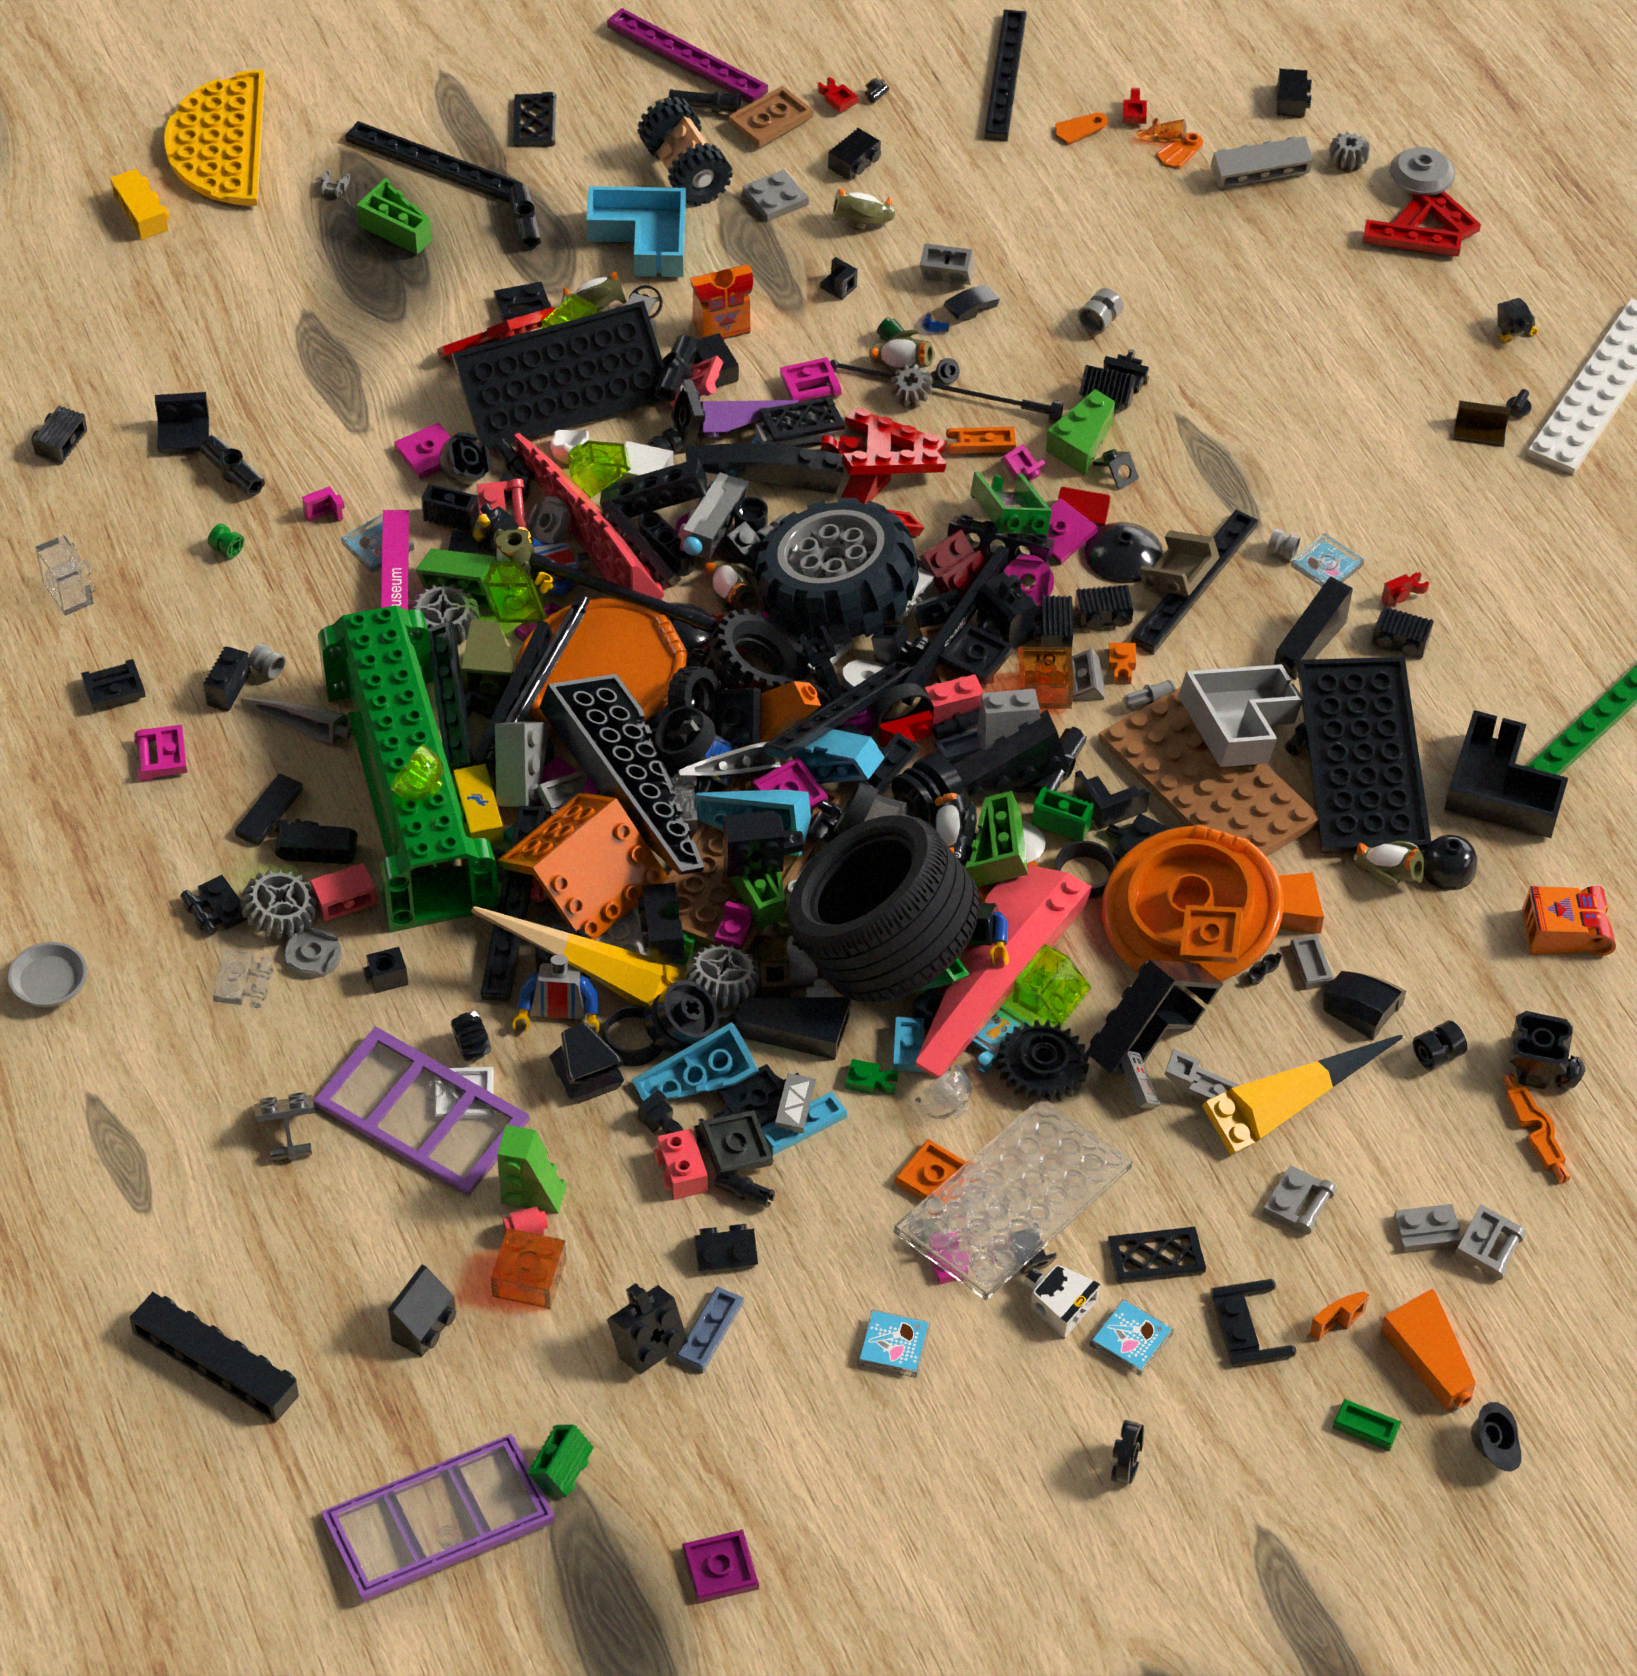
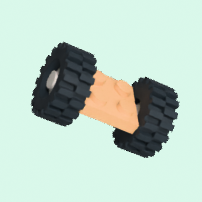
M667 97L664 98L663 103L660 100L655 102L656 106L653 108L650 105L647 108L648 113L642 114L641 118L643 121L638 122L640 129H637L650 154L660 159L670 173L668 180L673 188H686V203L691 206L693 203L696 206H701L703 201L705 204H708L711 198H714V200L719 198L717 194L720 192L724 193L726 191L725 185L729 186L731 183L729 178L733 177L732 167L716 145L713 144L711 146L709 143H706L700 134L702 129L700 119L689 103L684 99L679 100L678 97H673L672 101Z

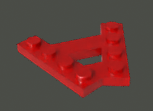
M1445 191L1435 195H1416L1410 193L1414 197L1413 200L1393 223L1366 219L1362 243L1457 257L1460 255L1462 240L1479 232L1481 228V223ZM1430 212L1445 225L1442 230L1419 226Z
M548 308L486 328L487 331L437 348L440 358L447 356L449 360H452V353L547 326L550 324L549 319L557 317L555 308Z
M855 408L846 416V427L867 434L866 453L862 451L843 453L841 462L850 475L945 472L947 463L941 454L946 449L947 441L939 439L937 435L926 434L916 430L913 426L893 422L889 417L877 416L864 408ZM891 443L908 450L890 452Z

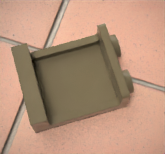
M1169 530L1164 536L1168 547L1167 551L1154 567L1141 566L1139 569L1145 589L1189 596L1220 558L1214 537Z

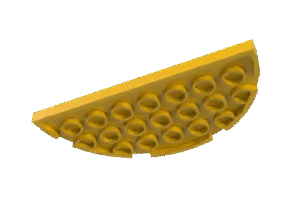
M264 69L237 72L235 77L222 81L217 78L205 83L188 94L178 104L179 108L174 115H170L164 134V144L167 159L172 170L188 187L208 198L242 206H258L265 83Z

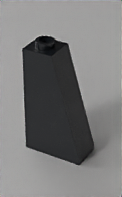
M1330 576L1277 648L1274 665L1282 664L1289 677L1296 680L1298 678V660L1315 659L1347 623L1353 588Z
M846 997L744 998L741 1007L735 1008L732 1023L736 1025L737 1030L744 1039L836 1060L850 1017L851 999Z

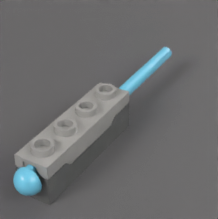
M755 435L751 443L760 444ZM721 472L714 481L711 480L706 490V496L699 498L696 510H691L687 524L683 523L678 534V538L681 539L680 550L685 551L689 555H698L710 559L735 519L736 503L742 498H746L749 482L730 475L727 476V474Z

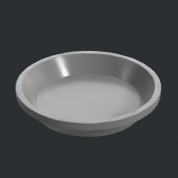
M1415 147L1400 152L1392 159L1389 169L1391 179L1398 187L1416 195H1435L1444 192L1453 184L1455 179V168L1452 162L1442 153L1427 147Z
M44 942L28 947L13 960L8 972V981L13 994L22 1002L35 1007H53L71 1000L81 991L87 979V966L83 956L75 948L59 942Z

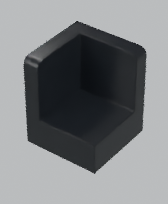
M834 257L831 260V274L820 282V288L843 300L857 288L858 269Z

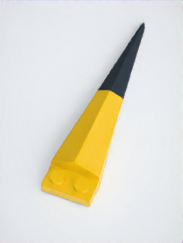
M1403 1035L1387 1038L1231 1088L1207 1100L1202 1104V1107L1229 1154L1233 1155L1255 1144L1402 1039Z

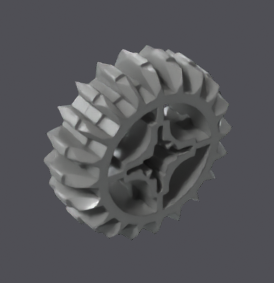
M444 583L442 587H436L433 584L431 590L423 588L422 594H415V598L410 601L408 609L420 610L424 615L427 628L451 621L455 626L456 640L463 643L466 637H468L471 619L479 620L480 618L478 603L473 598L472 593H465L463 587L457 589L455 584L451 587H446Z
M280 868L277 873H273L270 869L267 870L265 875L258 872L255 879L250 878L242 893L241 909H243V918L248 919V926H256V933L265 931L267 938L274 934L278 940L282 935H286L289 939L293 936V933L300 935L303 929L310 927L311 921L316 916L315 910H317L318 902L315 899L314 890L310 889V881L302 882V874L294 877L292 870L287 874L282 873Z
M710 944L708 949L700 947L699 952H693L692 957L686 963L684 979L695 982L705 988L714 999L715 1004L722 1005L724 1009L727 1005L736 1008L738 1003L742 1004L744 998H754L758 993V989H760L761 981L758 961L753 960L752 954H745L744 949H734L733 945L730 948L724 947L723 944L720 947Z

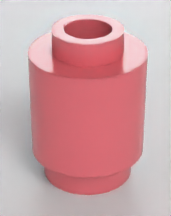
M537 1206L509 1213L508 1217L502 1218L508 1241L515 1239V1242L543 1236V1229L548 1228L545 1212H539Z

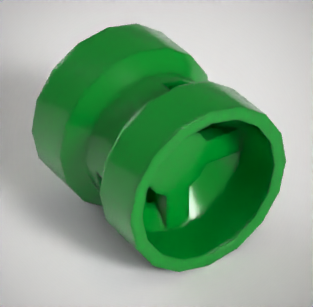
M221 523L216 525L208 536V545L215 550H221L223 555L228 558L236 557L241 552L245 542L241 534L231 532L229 527Z

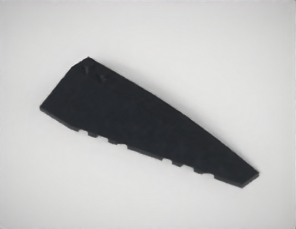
M610 674L548 684L539 709L600 793L606 797L617 798L645 843L679 875L703 871L705 866L695 841H692L689 837L690 828L688 823H684L681 814L683 811L680 803H676L674 799L675 790L664 763L659 761L658 747L652 743L650 738L652 732L649 725L644 723V712L618 675Z

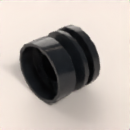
M934 752L927 753L916 761L912 768H907L891 782L894 800L906 816L922 819L928 824L931 823L932 818L937 817L936 798L943 797L944 794L949 793L964 796V786L956 769L944 757Z

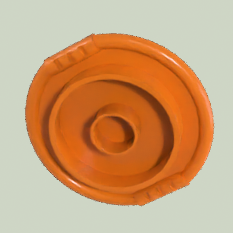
M619 598L591 599L586 607L587 611L531 707L529 714L539 722H549L539 707L547 685L550 683L617 674L642 708L645 715V723L668 705L669 683L674 673L678 672V669L686 667L688 653L668 616ZM571 605L555 612L544 620L548 622L553 637ZM534 630L529 634V636L522 644L516 658L515 668L517 667Z
M1203 825L1178 827L1157 833L1143 840L1128 851L1117 863L1104 889L1101 908L1102 922L1113 949L1136 973L1149 960L1197 963L1219 981H1223L1249 968L1267 951L1277 935L1282 921L1284 897L1279 876L1272 863L1249 839ZM1185 905L1237 907L1243 909L1238 963L1186 961L1180 959Z

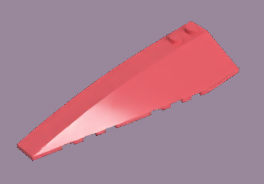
M520 433L514 434L515 451L521 453L524 457V462L534 472V480L546 497L556 496L568 504L571 515L569 529L584 551L587 552L603 578L662 600L664 593L661 585L653 581L648 567L641 564L616 528L607 521L596 504L562 469Z

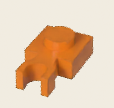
M1109 642V669H1115L1114 683H1118L1119 676H1125L1127 684H1131V670L1136 668V643Z

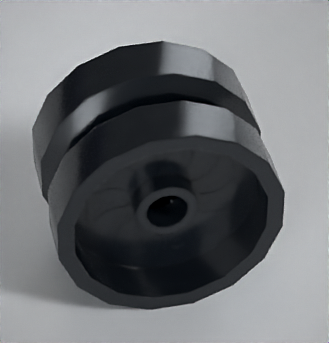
M688 980L673 983L649 1002L644 1011V1025L649 1037L658 1047L674 1054L707 1037L715 1030L718 1023V1009L712 996L705 988Z

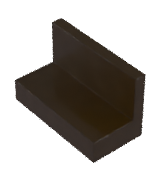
M1459 400L1453 439L1504 447L1510 407Z

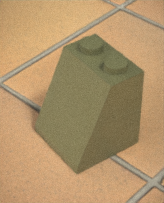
M471 619L461 667L464 696L471 689H474L483 695L492 697L499 703L516 668L498 622Z

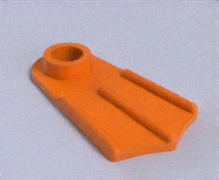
M1092 113L1055 123L1056 137L1064 140L1069 145L1105 128L1108 125V117L1103 113Z
M1188 133L1157 152L1156 157L1164 166L1180 169L1202 147L1203 139L1197 133Z

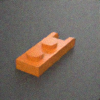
M1014 427L949 428L946 430L947 438L957 439V443L947 445V450L951 454L1011 452L1016 448Z

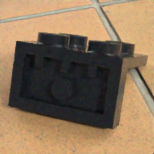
M206 392L155 395L158 419V452L201 451L200 446L209 437V408Z

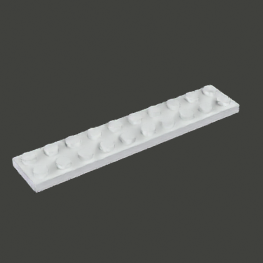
M1631 298L1530 446L1527 454L1528 457L1570 475L1575 474L1637 381V300Z

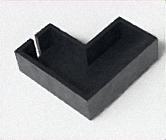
M1474 710L1449 787L1444 810L1552 838L1568 777L1516 764L1527 724L1503 718L1498 739L1493 738L1497 716Z
M1161 960L1145 962L1138 970L1137 974L1139 976L1124 990L1122 1000L1117 1008L1111 1010L1107 1015L1106 1024L1102 1030L1097 1032L1090 1040L1091 1046L1086 1053L1110 1074H1125L1121 1062L1129 1051L1140 1053L1144 1063L1167 1029L1192 1030L1206 1009L1184 991L1185 988H1188L1204 1003L1209 1005L1223 986V983L1197 963Z

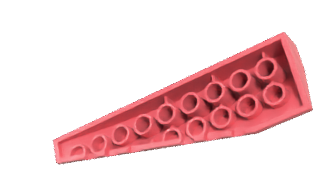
M1027 865L1028 875L1001 881L992 889L984 903L997 904L998 911L1008 921V941L1005 948L1009 956V963L1005 965L1003 957H999L995 961L996 966L993 965L990 949L995 946L994 944L967 945L960 961L970 975L948 985L916 1059V1067L938 1080L944 1075L1085 909L1092 886L1068 872Z

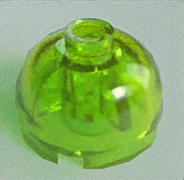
M422 744L410 757L411 760L400 770L390 787L392 791L406 800H423L429 794L434 797L444 784L440 781L444 772L441 759L433 750Z

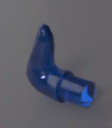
M928 312L926 313L922 321L924 330L937 333L949 332V322L932 320V315Z

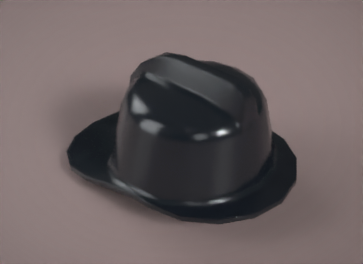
M1489 1402L1481 1408L1478 1418L1471 1426V1440L1475 1448L1484 1457L1488 1458L1493 1465L1503 1471L1512 1472L1519 1468L1522 1461L1517 1423L1512 1412L1505 1405L1498 1402Z

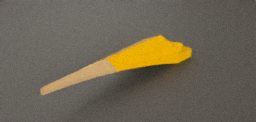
M473 907L471 910L473 914L527 940L552 955L561 954L566 956L568 964L606 986L635 1006L646 1008L649 1002L673 983L685 980V971L664 964V961L651 962L648 955L483 908Z

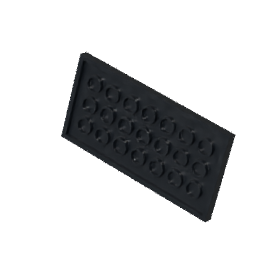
M644 300L452 353L475 432L479 438L478 441L481 446L485 445L488 450L494 449L495 444L501 447L498 443L501 439H507L509 444L515 443L514 434L520 433L526 439H530L664 401L659 400L655 396V387L663 371L659 366L662 357Z
M1405 657L1298 660L1297 671L1300 694L1303 698L1302 710L1315 810L1319 818L1318 833L1321 853L1356 852L1359 843L1373 848L1396 841H1407L1418 846L1419 850H1425L1431 842V834Z

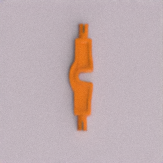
M1509 1073V1076L1506 1074L1502 1078L1508 1089L1506 1099L1513 1110L1519 1127L1535 1126L1539 1128V1130L1529 1135L1528 1143L1539 1157L1545 1170H1553L1560 1184H1563V1181L1566 1183L1570 1180V1176L1564 1168L1566 1157L1554 1138L1555 1127L1551 1118L1545 1111L1537 1107L1526 1086L1519 1087L1512 1073Z

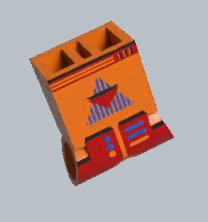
M748 264L689 278L693 287L692 321L700 338L720 333L723 339L751 333L749 294L753 289V272Z
M1530 886L1522 907L1530 954H1567L1586 951L1592 955L1605 956L1613 953L1616 949V942L1612 925L1606 914L1608 905L1603 887L1591 886L1580 891L1579 888Z

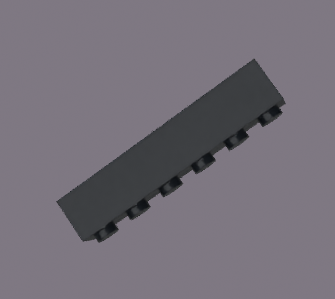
M152 1291L129 1317L133 1334L274 1422H277L299 1397L297 1380L293 1374L287 1370L281 1371L274 1367L263 1355L256 1356L248 1351V1348L238 1340L232 1341L227 1338L216 1326H208L201 1322L195 1313L189 1310L185 1312L180 1309L167 1296L161 1297Z

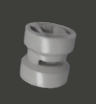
M1275 528L1268 544L1267 553L1273 555L1279 553L1285 559L1293 561L1301 536L1295 534L1287 535L1283 530Z
M264 643L254 647L248 659L252 668L262 670V673L269 679L278 677L286 664V658L278 652L273 653L272 649Z

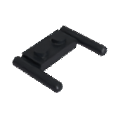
M1273 1279L1210 1289L1232 1367L1289 1358L1296 1355V1348L1293 1345L1259 1349V1342L1244 1295L1274 1290L1276 1282Z

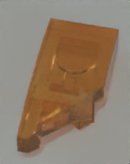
M1155 118L1150 128L1137 132L1139 140L1156 143L1180 142L1185 139L1187 125L1184 119L1160 124L1159 119Z

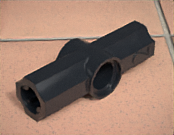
M522 183L514 184L513 187L508 189V197L520 247H524L526 250L535 249L537 245L541 244L535 217V206L532 203L529 188Z
M685 334L677 336L671 352L661 360L659 366L663 371L655 387V396L659 400H664L668 403L674 401L683 379L688 380L693 370L690 367V363L697 349V341L692 336H686Z
M211 435L204 440V443L200 446L201 453L222 471V477L225 481L235 483L246 495L255 496L261 492L262 487L265 485V480L243 460L241 451L230 448L218 436L214 437Z
M1072 726L1071 728H1066L1062 733L1060 741L1069 767L1035 779L1031 784V791L1035 793L1036 797H1038L1043 787L1057 791L1063 779L1070 777L1076 763V758L1086 743L1087 736L1082 733L1081 729Z

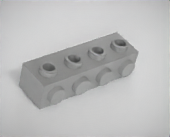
M1306 136L1298 138L1289 137L1286 140L1275 142L1266 141L1258 145H1244L1235 149H1221L1214 152L1211 169L1218 189L1307 174L1310 172L1313 157Z

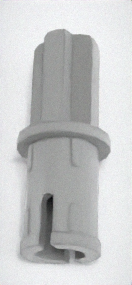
M1166 680L1155 685L1147 684L1142 690L1124 695L1123 701L1128 709L1146 703L1151 704L1168 693L1175 692L1176 687L1172 680Z

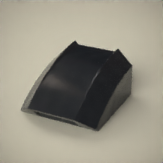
M1341 971L1323 992V1009L1326 1013L1374 1040L1379 1034L1380 1029L1395 1011H1398L1404 1004L1406 990L1375 976Z

